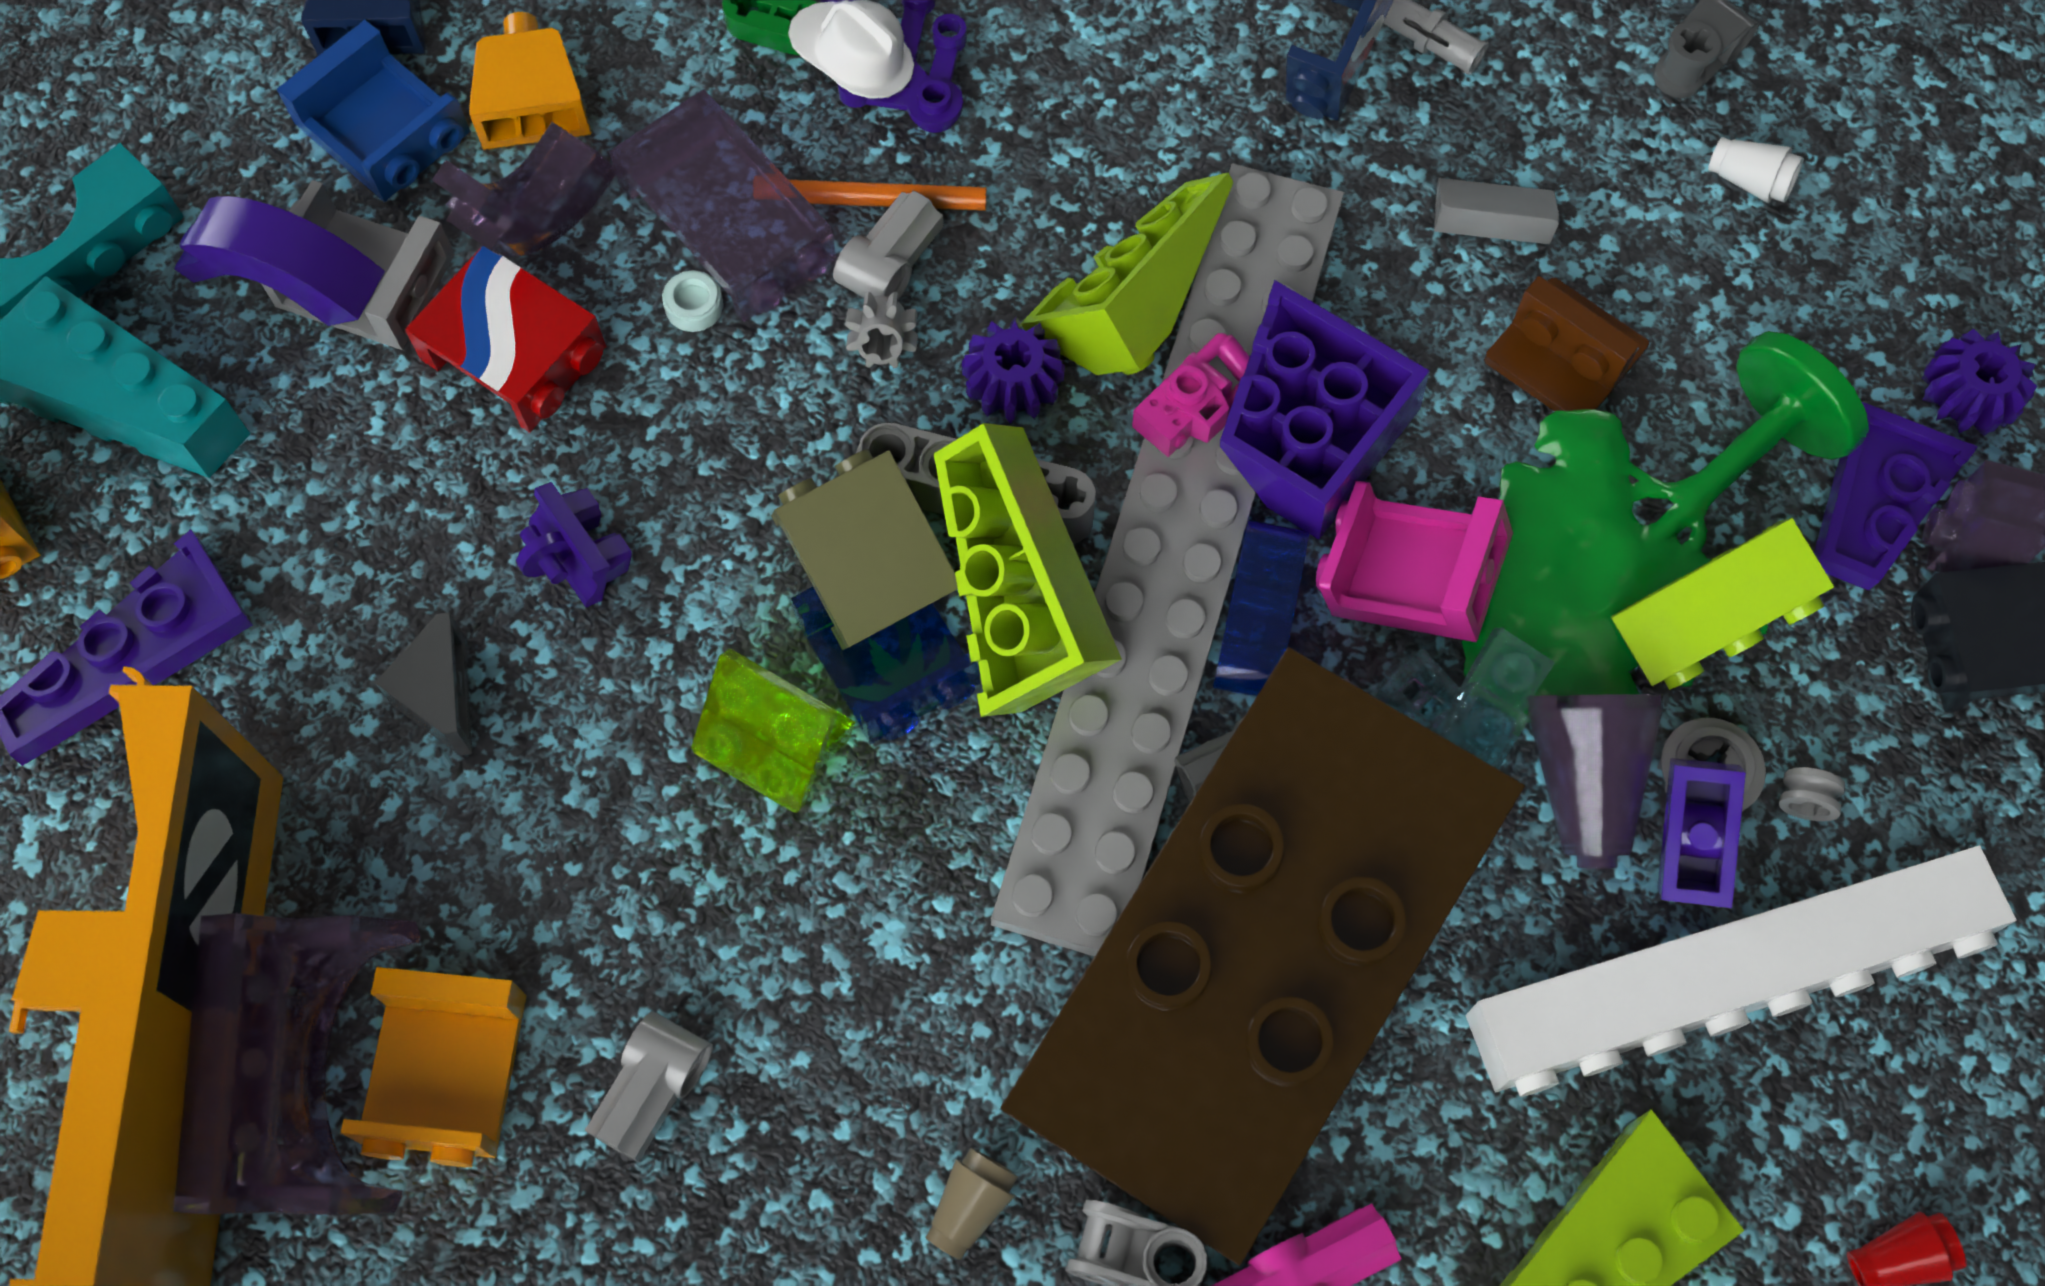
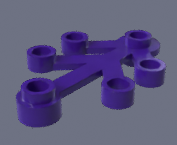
M820 0V1H821V3H824V2H840V1H845V0ZM902 0L904 12L901 28L904 35V43L910 49L914 63L910 82L901 92L888 98L875 99L852 94L838 85L839 97L846 106L852 108L872 105L905 110L922 130L940 133L950 129L963 110L962 92L952 82L958 52L967 43L966 23L960 16L955 14H944L934 21L932 26L933 43L937 50L928 76L916 59L926 17L934 9L935 0ZM953 31L958 33L953 37H946L942 35L944 32ZM930 100H941L937 103L928 102Z

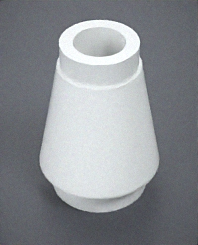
M1722 137L1713 152L1708 170L1719 174L1722 178L1766 203H1769L1772 199L1785 203L1797 181L1804 157L1792 154V147L1735 139L1730 140Z

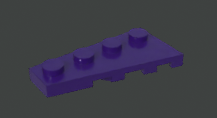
M191 529L174 543L179 551L157 570L149 565L129 583L135 590L109 613L105 614L99 609L79 626L82 632L78 640L62 654L51 651L0 696V738L9 755L20 765L27 764L120 707L119 702L109 694L110 685H137L136 682L123 672V666L136 669L152 685H156L253 626L204 545Z

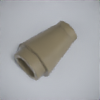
M970 1147L963 1161L955 1159L932 1220V1227L925 1238L942 1251L961 1260L967 1249L972 1247L1015 1197L1010 1190L1018 1176L989 1156Z

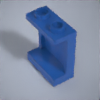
M363 20L277 88L294 124L383 202H386L400 189L410 186L416 180L418 174L441 155L455 149L462 138L471 132L459 101L450 93H445L440 97L389 54L380 31L367 20Z

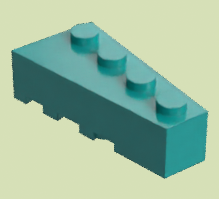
M47 276L0 321V402L10 406L11 403L31 409L36 416L56 423L61 420L83 428L89 435L111 442L113 439L133 446L141 454L210 478L251 434L224 397Z

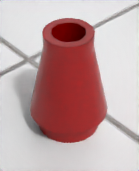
M1918 1211L1864 1246L1847 1252L1850 1269L1859 1286H1911L1947 1282L1953 1280V1272L1964 1269L1967 1266L1961 1242L1949 1220L1940 1212L1926 1216L1923 1212Z

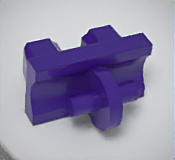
M552 482L536 487L534 496L538 500L539 505L529 519V526L520 532V538L526 546L517 556V566L526 577H538L546 574L552 584H559L566 579L585 607L601 602L606 583L629 570L632 557L631 549L622 536L616 533L592 541L586 531L599 527L602 514L598 502L588 488L560 495Z

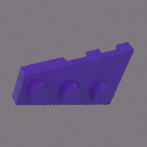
M1862 402L1867 413L1869 431L1864 442L1850 455L1839 458L1814 554L1826 574L1869 591L1882 580L1917 532L1918 525L1932 506L1941 499L1951 485L1950 482L1953 477L1968 462L1978 446Z

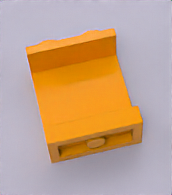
M376 967L371 995L386 1007L361 1121L343 1119L341 1134L362 1144V1155L380 1159L403 1160L405 1149L431 1151L430 1162L455 1167H472L474 1156L496 1158L527 995L512 980Z

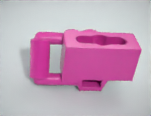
M1218 333L1198 353L1193 352L1188 355L1182 364L1133 410L1132 428L1167 457L1177 449H1180L1190 436L1208 443L1225 427L1239 383L1232 388V382L1211 366L1209 362L1218 356L1240 383L1250 356L1232 334Z

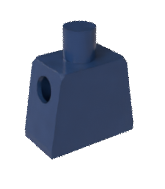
M306 0L301 22L318 56L363 20H367L380 31L389 54H425L420 0Z

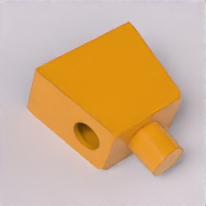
M514 12L506 16L503 21L504 34L482 37L476 43L469 114L483 150L591 135L590 124L559 30L554 28L539 29L538 20L534 15L527 12Z

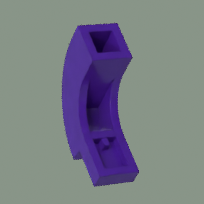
M231 196L209 198L195 223L191 225L182 237L179 246L184 252L174 267L176 271L193 283L223 275L239 276L259 282L290 298L327 326L359 320L385 273L384 269L359 250L311 221L263 202Z

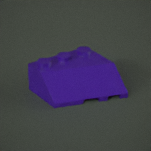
M1274 280L1261 325L1259 324L1244 376L1241 377L1220 439V448L1268 509L1320 540L1336 519L1341 503L1345 500L1349 501L1356 481H1365L1421 409L1430 370Z

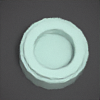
M696 270L681 272L669 280L662 293L666 316L672 325L680 330L689 332L703 331L713 326L722 315L724 305L720 286L712 276L705 272Z

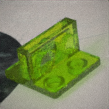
M727 649L719 656L691 749L694 754L791 812L797 813L806 804L817 770L849 741L855 721L738 652Z

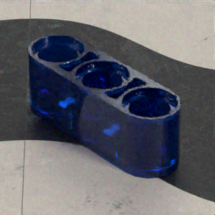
M1247 520L1213 684L1214 689L1257 697L1289 644L1310 534L1308 531Z

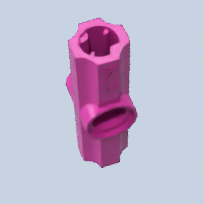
M1370 1204L1329 1223L1327 1227L1307 1237H1304L1303 1233L1277 1244L1247 1261L1249 1267L1212 1286H1352L1401 1260L1396 1246V1240L1385 1219L1380 1216L1373 1204Z

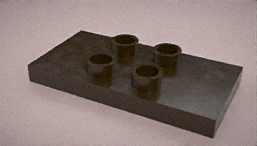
M1287 647L999 1109L1180 1228L1194 1234L1200 1241L1240 1266L1525 785Z

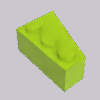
M1793 518L1774 523L1762 530V533L1714 557L1712 561L1683 577L1677 578L1610 616L1650 685L1654 686L1664 680L1668 689L1671 690L1703 673L1705 670L1699 661L1723 648L1729 658L1762 641L1764 636L1759 630L1760 627L1781 616L1790 625L1823 608L1825 604L1819 595L1834 588L1797 524Z

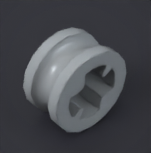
M1796 767L1784 773L1783 784L1789 789V791L1783 792L1779 798V807L1784 812L1794 817L1811 821H1832L1840 817L1841 804L1835 798L1841 797L1845 792V781L1841 777L1825 770L1809 767Z

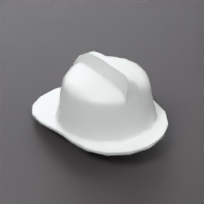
M868 0L815 3L800 10L791 20L788 35L792 47L806 61L830 76L838 85L852 94L870 99L888 98L901 92L910 82L914 67L910 49L904 43V35L899 20L892 11L883 5Z

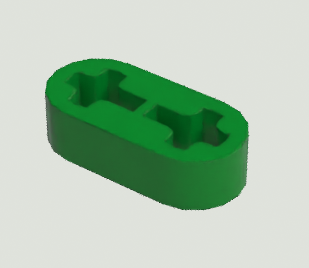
M723 0L722 8L727 30L733 37L784 53L801 56L792 47L788 35L791 20L800 10L817 2L814 0ZM751 7H752V8H758V11H757V10H751V11L747 14V16H740V15H739V13L746 14V13L750 10Z

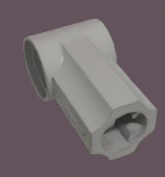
M901 192L866 237L856 235L845 245L833 270L835 282L863 298L868 291L874 297L890 296L893 292L898 293L899 300L909 283L912 266L943 228V215L935 209L930 199L918 192Z
M654 1011L648 1013L638 1024L627 1042L621 1059L623 1068L585 1131L614 1150L639 1163L677 1098L683 1099L702 1076L710 1060L713 1044Z

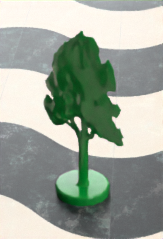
M1767 331L1754 337L1741 349L1736 368L1744 393L1752 407L1761 417L1747 430L1738 435L1723 452L1702 470L1677 482H1663L1652 477L1629 461L1630 449L1622 433V422L1617 416L1608 411L1596 409L1557 410L1545 417L1540 422L1539 436L1534 446L1538 452L1555 456L1556 463L1550 468H1539L1515 461L1510 464L1507 463L1501 469L1500 498L1498 500L1504 501L1513 535L1477 643L1462 640L1466 657L1464 663L1466 682L1463 689L1466 695L1471 697L1479 694L1485 698L1494 717L1500 722L1529 723L1536 720L1544 708H1551L1565 703L1569 717L1565 731L1569 735L1573 733L1599 734L1608 726L1617 724L1639 708L1642 697L1632 679L1630 671L1639 665L1610 616L1677 578L1683 577L1712 561L1701 551L1706 543V533L1708 532L1704 520L1708 508L1747 469L1769 452L1782 437L1790 444L1812 456L1830 460L1850 455L1864 442L1869 431L1866 409L1854 387L1832 362L1812 346L1789 334ZM1629 475L1633 476L1639 481L1631 483L1629 481ZM1646 497L1668 499L1673 503L1671 508L1657 522L1649 525L1639 524L1632 512L1634 502ZM1687 526L1692 529L1688 541L1680 544L1677 535ZM1768 624L1759 628L1762 635L1767 633ZM1695 677L1683 683L1680 687H1691Z

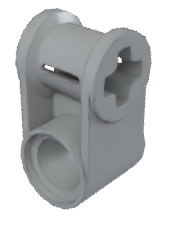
M1085 1200L1082 1211L1088 1217L1077 1256L1068 1260L1065 1271L1104 1286H1201L1207 1269V1255L1203 1244L1194 1234L1185 1229L1147 1219L1136 1212L1096 1200ZM1111 1230L1112 1233L1106 1255L1103 1259H1100L1106 1233ZM1169 1247L1183 1249L1193 1260L1195 1266L1193 1275L1186 1282L1171 1284L1162 1280L1156 1273L1153 1265L1157 1254Z

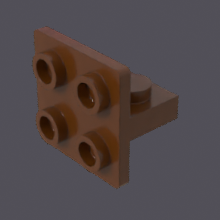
M1538 276L1524 292L1512 323L1487 351L1484 362L1553 411L1597 410L1645 353L1649 346V341L1559 279L1550 278L1547 281Z

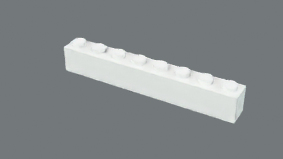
M1979 845L1482 999L1465 1016L1495 1093L1516 1086L1519 1096L1524 1097L1558 1085L1559 1081L1556 1073L1580 1066L1584 1077L1595 1075L1623 1064L1620 1053L1643 1046L1647 1057L1658 1055L1686 1044L1683 1033L1706 1026L1710 1037L1718 1036L1749 1024L1750 1021L1746 1013L1769 1007L1773 1017L1788 1014L1812 1004L1813 1002L1809 996L1810 993L1831 987L1835 997L1848 995L1873 985L1875 982L1871 974L1889 968L1893 969L1897 978L1908 976L1934 966L1937 963L1933 954L1952 948L1958 959L1980 953L1998 945L1994 933L2017 920Z

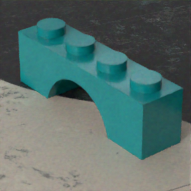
M118 143L72 178L76 191L75 212L67 228L55 241L45 248L26 256L0 258V321L45 276L79 298L105 277L117 272L126 261L151 242L163 237L172 226L184 218L165 186L121 143Z

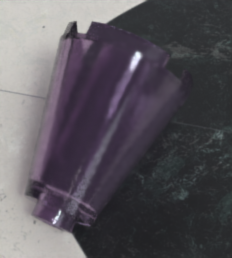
M1663 695L1527 696V711L1563 854L1577 855V867L1618 868V856L1631 855L1663 712Z

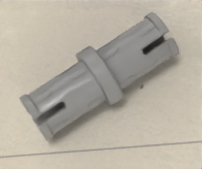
M1393 0L1383 22L1386 26L1414 41V49L1423 54H1426L1429 50L1462 69L1467 75H1471L1476 70L1489 46V43L1485 40L1482 41L1447 21V13L1438 8L1432 12L1413 0Z

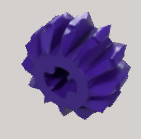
M1016 316L1010 324V329L1003 330L991 320L990 325L987 327V337L972 335V339L969 342V354L964 355L962 360V375L967 380L966 393L970 401L981 400L982 411L986 417L999 409L1005 410V418L1011 424L1017 416V411L1024 410L1035 420L1040 413V403L1054 405L1058 398L1057 385H1061V382L1064 381L1065 365L1062 364V360H1059L1061 348L1057 343V339L1044 340L1045 330L1042 329L1040 323L1025 331L1022 330V324Z
M1973 328L1959 339L1952 337L1949 341H1945L1934 353L1935 358L1925 367L1924 375L1921 378L1928 384L1923 401L1939 404L1940 408L1937 411L1936 421L1948 418L1949 416L1955 419L1958 434L1974 426L1985 436L1989 432H1994L1999 426L2006 427L2008 424H2013L2024 412L2023 408L2033 398L2034 391L2037 388V385L2030 380L2036 364L2018 359L2021 344L2009 348L2002 345L1999 331L1988 335L1984 339Z

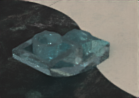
M1493 628L1454 699L1440 736L1499 769L1529 721L1530 717L1524 714L1555 662L1504 628Z

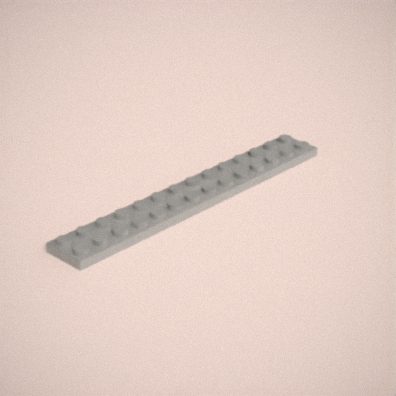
M1231 164L1229 174L1234 183L1199 264L1162 382L1182 364L1188 355L1193 352L1198 353L1218 333L1232 334L1250 356L1259 324L1261 325L1268 305V298L1274 280L1313 302L1344 192ZM1218 356L1209 362L1211 366L1232 382V388L1239 383ZM1224 428L1208 443L1190 436L1186 443L1169 457L1163 454L1146 438L1143 440L1094 593L1122 660L1063 691L991 916V926L1095 956L1143 880L1174 775L1175 757L1179 756L1256 496V492L1220 448V439Z

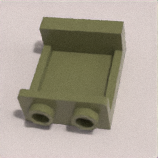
M869 449L850 456L834 466L839 476L819 487L816 486L812 478L790 487L778 495L783 505L776 508L771 515L776 526H781L832 620L834 626L831 630L842 650L958 589L955 572L890 450L875 458L872 457Z

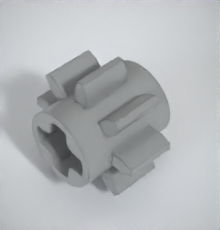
M869 291L866 292L862 311L855 308H848L845 326L852 330L847 336V351L858 350L861 356L866 359V367L868 368L873 364L882 365L888 363L893 368H897L902 349L908 352H915L917 349L918 334L912 330L916 327L917 310L908 309L905 311L901 303L898 302V293L893 292L890 296L874 297Z

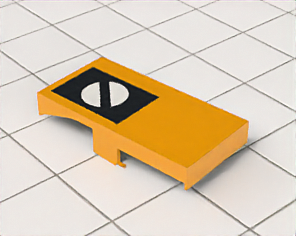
M123 666V672L136 682L137 685H110L109 694L120 704L138 827L125 911L38 910L12 996V1000L15 1003L9 1032L14 1034H24L28 1011H81L35 1277L34 1279H10L9 1286H210L284 777L193 686L152 685L145 676L132 667Z

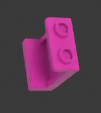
M1356 481L1349 501H1343L1338 509L1335 524L1336 537L1330 554H1324L1321 557L1316 571L1317 589L1320 590L1331 615L1477 643L1513 535L1504 501L1478 496L1473 513L1467 514L1379 500L1376 498L1370 482Z

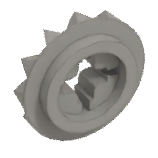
M1717 718L1690 720L1676 728L1663 743L1664 747L1657 768L1662 770L1666 782L1665 793H1667L1670 758L1707 761L1709 757H1713L1718 751L1723 753L1718 760L1720 763L1740 765L1746 772L1742 812L1757 800L1763 790L1766 778L1763 755L1750 735L1733 723Z

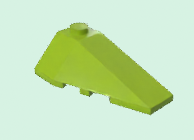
M1229 172L1185 182L1136 222L1135 227L1139 234L1130 236L1115 246H1106L1093 256L1099 267L1078 284L1075 283L1073 278H1066L1056 286L1021 323L1023 329L1027 331L1040 323L1042 329L1045 330L1044 340L1057 339V343L1061 348V355L1095 375L1116 372L1132 375L1149 366L1155 359L1154 352L1172 332L1234 182Z

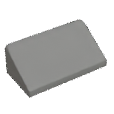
M1438 178L1434 232L1541 244L1551 243L1559 224V211L1554 190Z

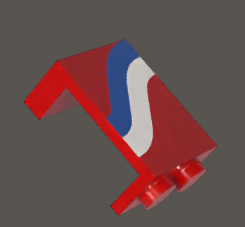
M485 244L405 328L420 360L437 371L448 362L510 403L520 426L529 433L542 419L551 417L559 409L565 393L581 375L590 373L598 365L603 350L607 347L595 315Z

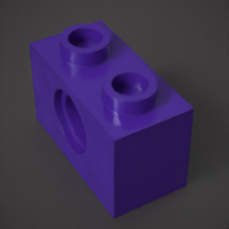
M1670 758L1657 885L1661 900L1732 908L1746 772L1740 765Z

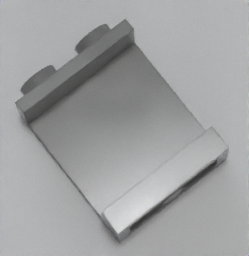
M312 180L302 198L293 203L289 212L309 220L338 236L385 270L359 320L331 326L403 350L409 339L405 328L427 306L455 255L441 223L419 215L408 234L336 210L323 183ZM261 284L275 307L323 323L290 298Z

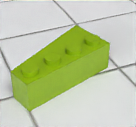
M983 423L935 452L934 459L948 536L956 537L960 560V570L955 571L959 596H966L973 634L966 636L971 662H978L983 693L977 694L981 717L1021 713L1122 660L1024 428Z
M1651 1109L1626 1126L1614 1141L1615 1144L1599 1164L1590 1171L1578 1186L1576 1193L1556 1218L1550 1221L1535 1240V1244L1499 1286H1671L1744 1232V1230Z

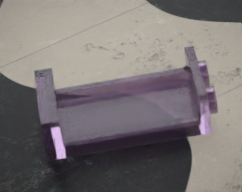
M704 89L609 151L619 185L632 200L641 195L730 295L735 313L743 322L748 321L758 313L762 314L771 311L781 302L784 295L805 280L812 281L820 277L836 258L832 227Z

